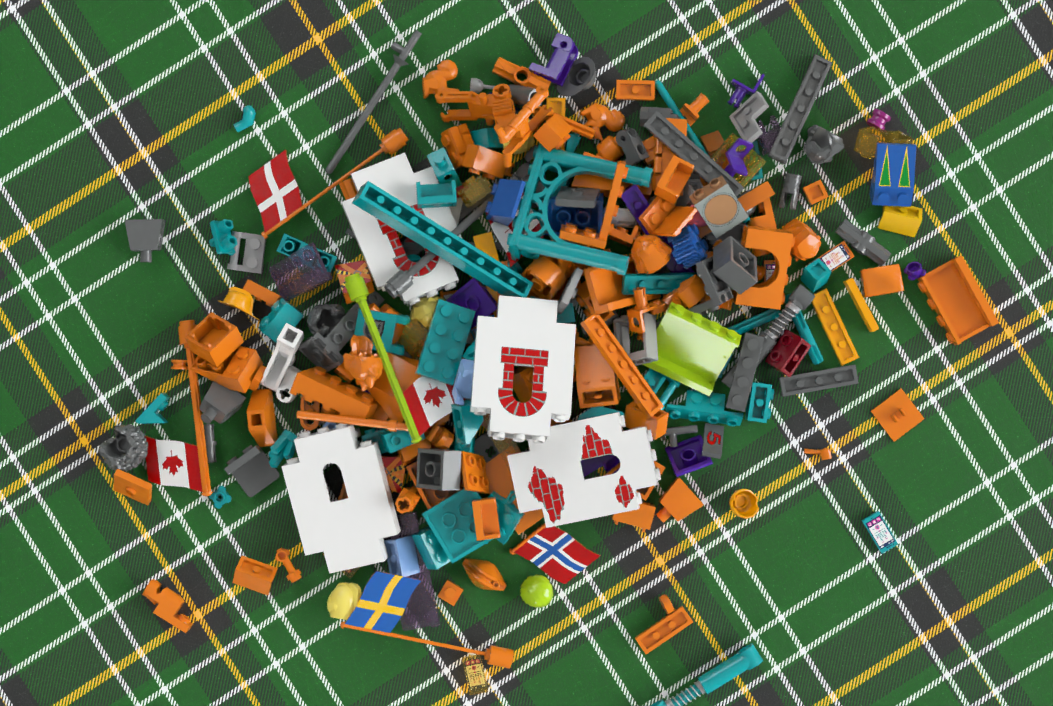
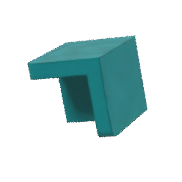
M818 258L804 268L801 281L812 292H815L828 282L832 271Z

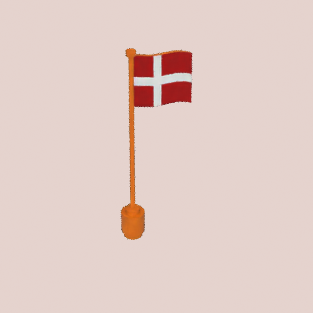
M401 128L394 129L380 139L382 142L380 150L304 205L302 204L299 187L288 163L286 150L249 176V184L261 213L265 230L261 234L264 239H267L270 233L383 151L385 154L390 153L392 155L404 147L409 139Z

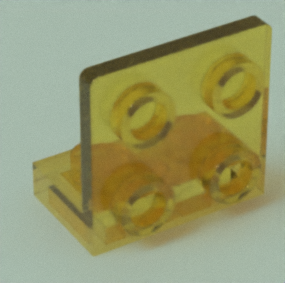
M734 133L711 156V159L723 169L729 164L726 152L739 138ZM740 145L736 148V151L741 152L745 150L746 146ZM751 149L743 158L748 175L744 176L736 173L733 176L743 187L748 184L766 163L754 149Z

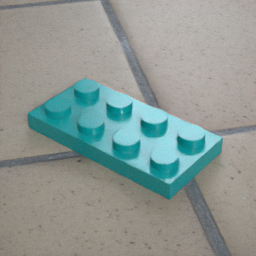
M438 299L415 374L451 386L454 384L476 311Z

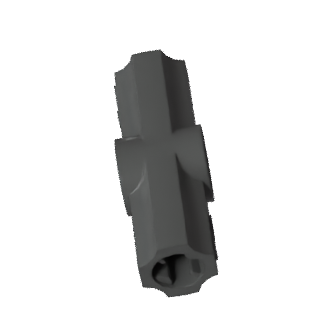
M844 219L835 231L837 235L850 243V246L863 256H867L880 267L883 266L891 255L887 249L876 242L873 236L864 230L858 229L847 219Z

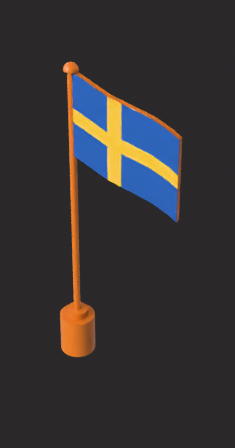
M376 571L371 576L357 606L346 622L343 621L340 624L342 629L346 627L484 655V660H487V664L509 669L514 656V650L490 645L489 649L486 648L485 652L391 633L402 617L413 591L422 580Z

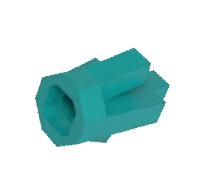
M286 429L270 447L271 451L268 455L270 457L269 464L272 468H277L284 457L291 459L296 449L294 439L298 436Z

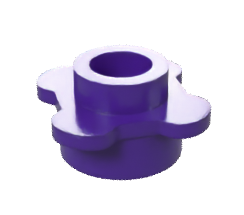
M915 261L910 262L906 266L904 273L912 281L926 275V270L922 269L921 263Z

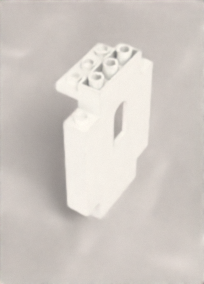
M341 423L336 424V428L329 429L327 426L317 429L316 433H310V431L299 433V437L294 439L298 457L286 460L287 463L282 466L305 556L324 551L329 574L384 562L388 558L384 538L397 535L401 531L378 442L372 443L371 440L361 442L359 446L357 438L361 436L360 428L355 429L354 425ZM334 463L340 467L348 498L330 501L323 474L325 465Z

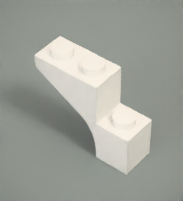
M287 323L285 324L277 338L275 350L260 382L261 385L277 392L288 369L295 362V353L304 339L303 331Z

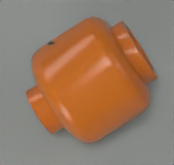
M607 136L597 144L598 153L596 156L616 162L624 155L622 147L616 142V136Z

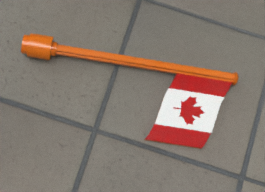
M185 320L179 322L178 333L180 345H184L186 349L197 445L182 441L158 440L145 435L148 442V454L146 456L148 481L152 483L186 487L203 492L201 493L203 496H210L213 492H211L204 425L201 419L202 411L199 409L201 399L198 374L190 369L196 357L184 338L197 325L195 320Z

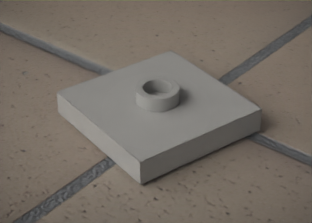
M577 268L569 277L558 301L557 313L561 314L569 304L570 299H574L578 291L576 286L583 270Z

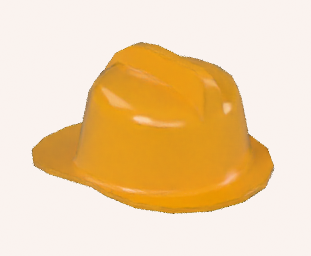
M233 286L229 289L223 301L218 300L222 304L237 308L259 320L252 315L254 301L251 294L246 290Z

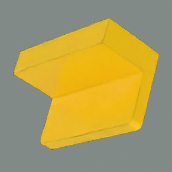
M883 206V213L878 228L915 237L922 222L923 209L914 206Z

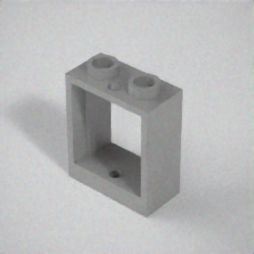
M648 312L642 314L645 332L643 333L644 350L630 353L628 315H622L621 318L613 320L614 336L635 366L658 360L656 316ZM634 318V325H639L638 320Z

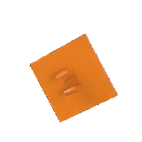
M902 388L871 410V413L893 442L924 420V417Z

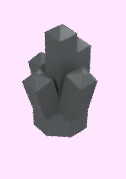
M641 107L640 127H644V124L656 111L665 118L680 119L677 114H672L671 108Z

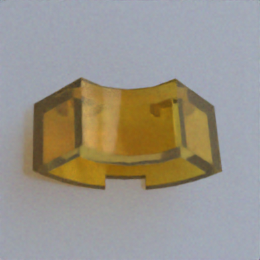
M870 126L859 129L854 150L861 153V156L864 158H875L877 143L912 144L913 138L899 130L885 131Z

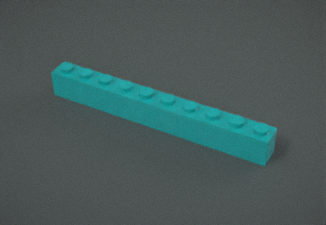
M367 181L360 187L352 204L499 294L527 298L533 282L373 183Z

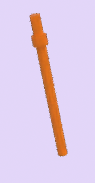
M297 411V418L384 428L392 432L397 430L408 431L406 424L400 423L398 420L389 419V421Z

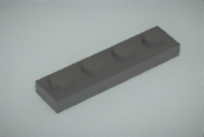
M745 332L725 407L745 412L765 337Z
M855 364L779 378L782 397L859 384Z

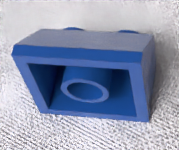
M500 179L497 184L494 183L490 193L493 195L492 201H488L485 208L487 213L486 219L508 226L515 218L526 182Z

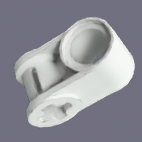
M294 366L288 369L277 389L276 396L281 402L290 403L296 397L289 393L297 373L301 372V370ZM288 391L290 397H285L283 399L284 395L282 394V392Z

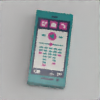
M879 511L861 520L881 554L898 545Z

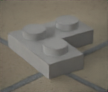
M758 91L729 116L741 138L751 143L763 133L755 119L769 107L762 94Z

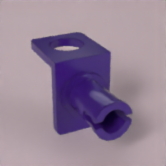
M761 75L754 89L732 79L730 84L735 86L736 89L727 103L732 106L736 99L737 101L733 107L738 109L746 94L752 96L756 92L765 75Z
M738 138L726 152L729 164L724 170L733 177L736 173L744 176L748 175L743 158L754 147L753 143ZM738 146H746L745 150L741 152L736 151Z

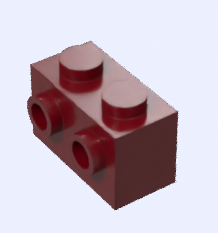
M786 329L765 362L784 375L791 377L811 345L803 338Z

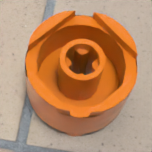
M545 255L535 259L521 274V276L533 282L530 292L540 299L548 298V300H551L566 283V270L564 267L556 265Z

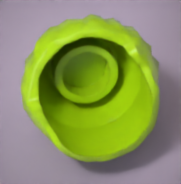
M542 575L529 576L521 585L520 596L526 604L532 607H545L553 598L552 585L548 578Z

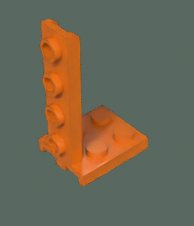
M626 161L617 162L600 233H596V230L593 228L585 227V229H579L575 224L566 223V225H561L559 238L605 249L608 235L612 236L614 224H611L612 217H616L618 213L617 197H622L624 186H620L622 178L626 179L629 167H625Z

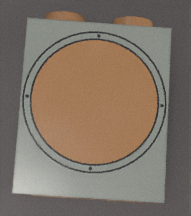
M722 175L714 178L709 184L701 189H697L689 196L716 238L749 218Z

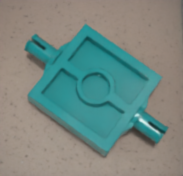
M495 491L488 497H496L499 528L502 534L500 538L495 539L503 545L509 540L524 513H519V510L513 504L516 498L515 491H510L507 498L501 497Z

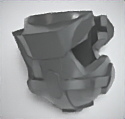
M818 125L808 128V139L806 144H804V151L811 163L822 164L831 162L833 160L832 157L844 148L843 138Z
M340 304L314 306L313 310L308 313L307 323L310 332L313 335L318 332L325 337L345 315V309Z

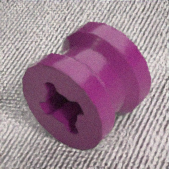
M874 109L872 117L866 123L872 128L883 132L885 123L889 122L891 117L881 110Z

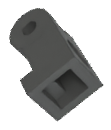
M624 129L616 134V142L622 147L627 158L624 160L627 165H636L650 157L635 129Z

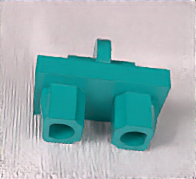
M227 219L211 221L210 226L213 238L209 240L210 246L216 248L217 254L234 255L236 253L234 247L238 243L237 238L232 236L230 231L234 227L233 221Z

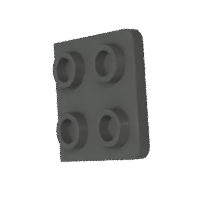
M250 445L242 451L244 455L240 458L233 457L227 462L228 466L224 468L228 475L232 474L249 497L256 495L280 476L277 469L270 466L269 458L259 445L255 447Z

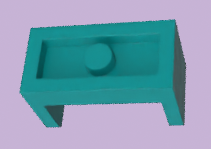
M451 180V183L420 185V182H416L417 209L456 207L455 180Z

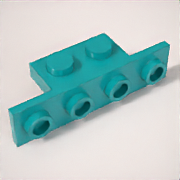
M687 390L685 406L667 404L665 412L669 413L668 417L672 419L682 418L690 421H705L710 424L721 423L728 426H740L743 419V413L724 411L725 394L711 393L710 396H707L699 391Z

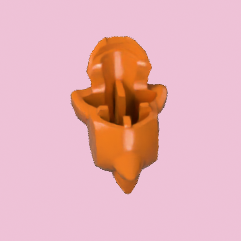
M353 335L350 339L351 353L343 355L344 367L350 371L351 375L356 379L357 385L361 386L362 391H366L368 387L371 389L375 380L380 378L383 363L378 354H372L373 343L369 338L364 335Z

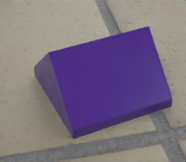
M701 435L681 441L677 447H665L676 477L713 464L711 457L701 456L703 444Z

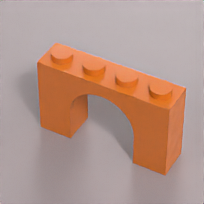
M744 225L741 245L745 248L770 251L775 259V269L768 280L763 283L754 284L742 294L733 290L734 298L731 301L734 304L780 310L781 304H784L785 293L783 291L784 286L788 283L787 268L790 267L792 261L790 251L795 244V237L792 232Z

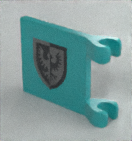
M359 308L354 335H364L373 343ZM370 310L386 352L403 355L405 351L404 346L392 344L395 324L409 325L410 317L408 315Z

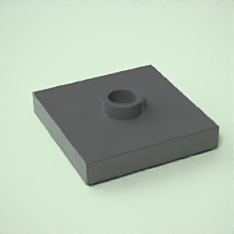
M561 186L555 205L595 208L600 195V189Z

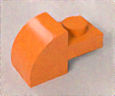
M695 274L681 282L679 288L666 294L663 300L668 306L673 302L690 309L706 294L704 290L705 284Z

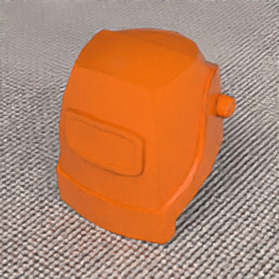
M793 219L781 229L792 232L795 237L794 247L790 251V255L795 257V261H806L816 256L821 246V237L816 235L809 226L797 219Z

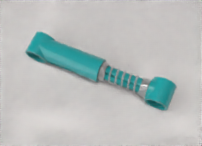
M751 643L740 649L731 658L698 677V681L694 682L693 686L690 685V688H685V691H681L680 694L677 693L675 697L672 696V699L669 698L666 701L661 699L651 706L687 705V702H692V699L696 700L697 696H701L700 694H709L744 671L758 666L763 659L754 644Z

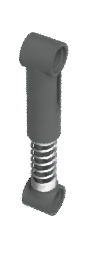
M801 284L791 293L788 298L790 301L785 305L786 308L782 309V313H779V317L775 318V322H772L769 329L761 331L759 336L765 338L757 366L776 345V340L779 338L778 335L782 334V330L785 329L786 325H789V321H792V318L796 317L795 314H798L800 310L804 311L815 298V295ZM737 362L721 380L729 388L732 384Z

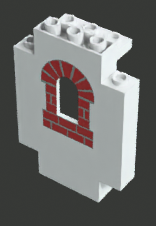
M402 153L351 174V179L357 193L360 187L369 181L450 232L457 227L449 207L417 209L416 182H420V185L439 184L432 166L413 173L406 154ZM355 197L343 201L342 207L377 290L382 289V291H386L384 286L399 270L408 271L416 263L411 262L407 258L396 232L397 230L352 204ZM439 256L434 257L413 276V285L400 296L401 301L403 300L404 305L407 303L413 305L420 302L419 298L424 296L430 298L437 295L439 290L445 288L447 291L455 288L459 279L453 265Z
M499 295L497 317L478 316L470 412L481 416L486 415V413L490 414L487 431L488 437H493L495 440L512 438L516 442L533 440L534 443L541 444L545 441L548 442L551 419H554L555 422L569 420L572 405L576 324L556 323L558 301ZM514 365L534 367L532 397L525 403H520L513 397Z

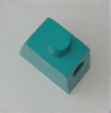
M444 147L427 155L440 184L451 183V180H455L456 188L462 185ZM450 174L451 178L445 180L444 177Z

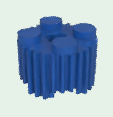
M695 224L683 227L681 233L675 237L667 236L668 242L673 244L674 251L672 254L675 261H677V264L682 263L685 269L696 265V263L708 257L706 253L709 250L707 242L704 239L701 240L699 229Z

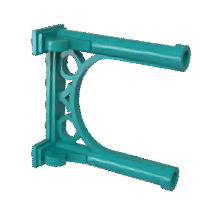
M539 142L538 147L535 146L534 162L528 168V175L530 176L528 181H525L523 199H520L517 209L519 210L518 216H515L512 222V227H514L513 233H509L507 245H509L508 252L511 254V259L516 261V258L520 259L521 255L530 259H538L539 255H545L614 271L618 275L625 276L629 264V256L566 242L554 233L547 215L548 205L554 191L565 180L581 174L613 179L617 162L554 148L549 152ZM625 165L629 169L626 179L622 178V182L650 187L653 168ZM565 168H572V169H570V170L564 172ZM547 170L558 173V177L553 181L544 179ZM540 180L545 188L542 192L536 193ZM535 203L539 207V212L530 214L532 204ZM534 219L541 220L544 225L537 232L529 230L530 223ZM547 232L553 241L541 239L540 237Z

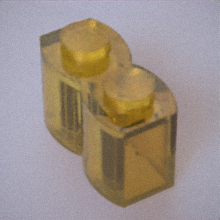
M415 318L404 327L398 343L404 346L405 351L413 359L416 357L420 358L428 330Z

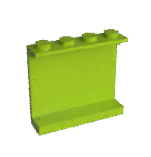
M671 302L656 329L658 360L642 365L710 396L715 381L735 347H739L742 335L721 326L715 321L702 317L699 313L687 310L682 305Z

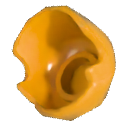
M742 488L736 490L730 497V509L738 517L748 519L754 517L759 511L758 497L751 490Z

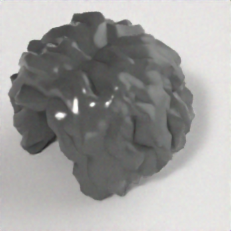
M131 424L115 426V438H109L106 442H102L99 446V454L105 459L104 463L110 469H120L127 472L132 468L138 467L142 459L147 456L148 442L146 441L145 433H142L139 426L134 427Z

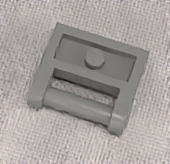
M232 231V236L237 238L238 245L234 247L236 253L231 255L230 264L228 263L227 269L262 274L267 239H264L262 235ZM246 239L243 265H237L240 240Z

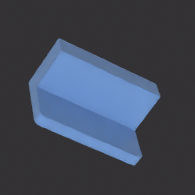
M411 535L384 540L388 553L387 562L390 574L406 577L420 572L415 543Z

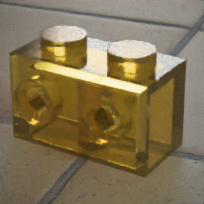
M473 175L462 183L463 188L457 194L466 207L469 208L492 191L490 189L491 184L485 177L482 178L480 175L475 178Z

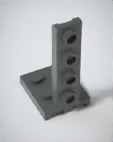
M713 256L696 263L697 274L702 278L705 284L704 290L711 299L687 310L702 315L701 312L706 310L708 313L719 309L718 305L734 297L728 285L714 275ZM661 321L656 322V329Z
M375 290L367 296L366 301L368 306L375 303L379 307L385 299ZM355 303L325 337L317 332L301 342L298 350L315 366L324 368L326 372L341 365L344 360L339 351L354 335L359 305Z

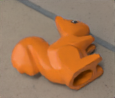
M443 60L437 65V70L429 72L422 78L424 99L429 94L442 96V91H459L456 88H447V81L455 79L458 75V68L455 62Z
M597 102L579 112L581 116L585 115L587 118V122L583 125L595 129V135L592 139H598L599 141L603 140L599 130L602 126L605 125L610 131L617 132L625 125V116L622 112L615 109L610 111L606 106Z

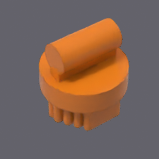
M434 424L426 439L431 441L432 445L436 448L448 449L454 441V434L449 432L447 428Z

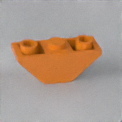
M271 389L253 391L247 408L248 429L260 447L272 446L278 440Z

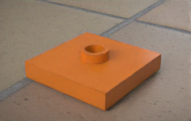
M120 469L116 470L114 473L113 490L148 506L152 498V484Z

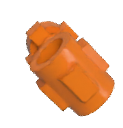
M281 547L277 550L275 559L283 563L289 573L286 577L288 581L290 580L293 583L301 578V571L299 569L295 570L288 558L290 551Z

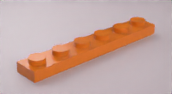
M595 312L583 320L580 324L646 418L652 417L664 406L599 314L595 315Z

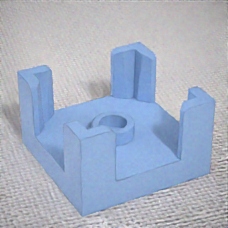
M461 359L452 390L455 404L464 405L463 398L471 399L474 371L473 360Z

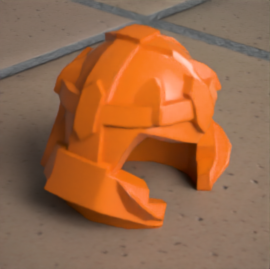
M646 234L638 236L631 249V256L637 272L649 275L661 269L671 259L672 248L656 235Z

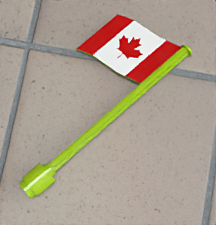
M359 273L350 275L345 278V287L351 301H356V304L360 307L377 353L382 359L383 368L411 436V442L418 443L422 439L420 436L430 426L452 412L451 404H454L452 395L454 384L451 386L422 376L402 393L366 301L369 292L363 277H360Z

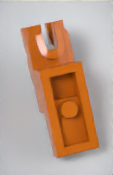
M768 198L757 205L759 212H762L763 215L750 218L748 226L777 229L771 201ZM753 249L755 257L771 254L767 250Z
M155 579L151 580L142 595L148 598L154 605L158 604L153 613L184 633L188 632L193 625L190 622V618L183 614H177L184 603V599L168 587L160 591L161 583Z

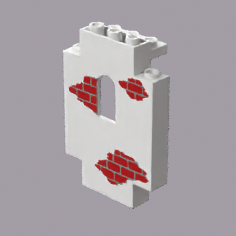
M620 412L550 426L548 442L545 441L538 444L534 443L533 440H528L529 451L507 456L519 513L542 509L546 528L639 509V504H642L640 492L637 493L636 489L656 486L659 484L658 480H661L659 468L656 469L654 461L657 460L656 451L651 449L650 442L653 441L651 430H647V426L623 431L626 423L624 415L620 416ZM605 455H615L619 458L620 469L616 473L584 480L581 460Z

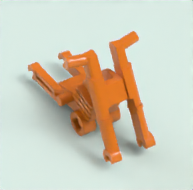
M507 84L496 85L492 90V94L484 92L477 94L473 91H442V96L435 94L436 101L439 104L468 103L469 109H448L447 115H444L442 112L441 118L444 122L484 118L486 124L490 126L494 124L495 120L494 130L499 137L500 143H507L510 140V143L502 151L505 167L512 165V154L526 142L534 131H537L546 118L554 114L552 107H549L547 110V106L543 105L528 122V117L534 113V110L549 95L548 88L542 90L541 85L536 88L535 95L527 104L523 105L517 115L515 114L514 102L511 99V90Z

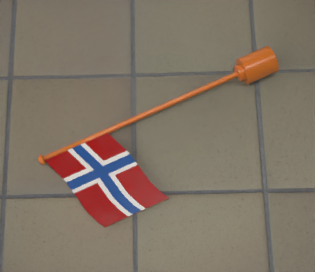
M618 463L605 475H610L613 472H615L618 468H620V463ZM545 523L513 549H509L510 554L514 555L516 553L533 562L551 578L563 584H566L601 556L585 548L571 535L556 526L546 528Z

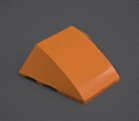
M387 352L403 393L418 378L422 377L415 374L419 360ZM383 368L380 378L375 380L371 389L368 387L367 390L391 420H398V422L403 423V416Z

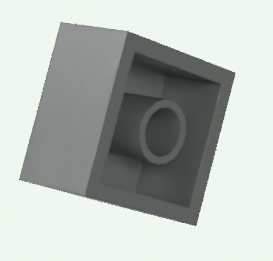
M729 236L713 248V273L718 279H722L731 290L742 294L758 282L757 257L732 236Z
M418 448L416 487L441 491L460 490L461 451Z

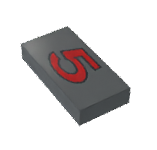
M705 423L701 456L721 459L724 426Z

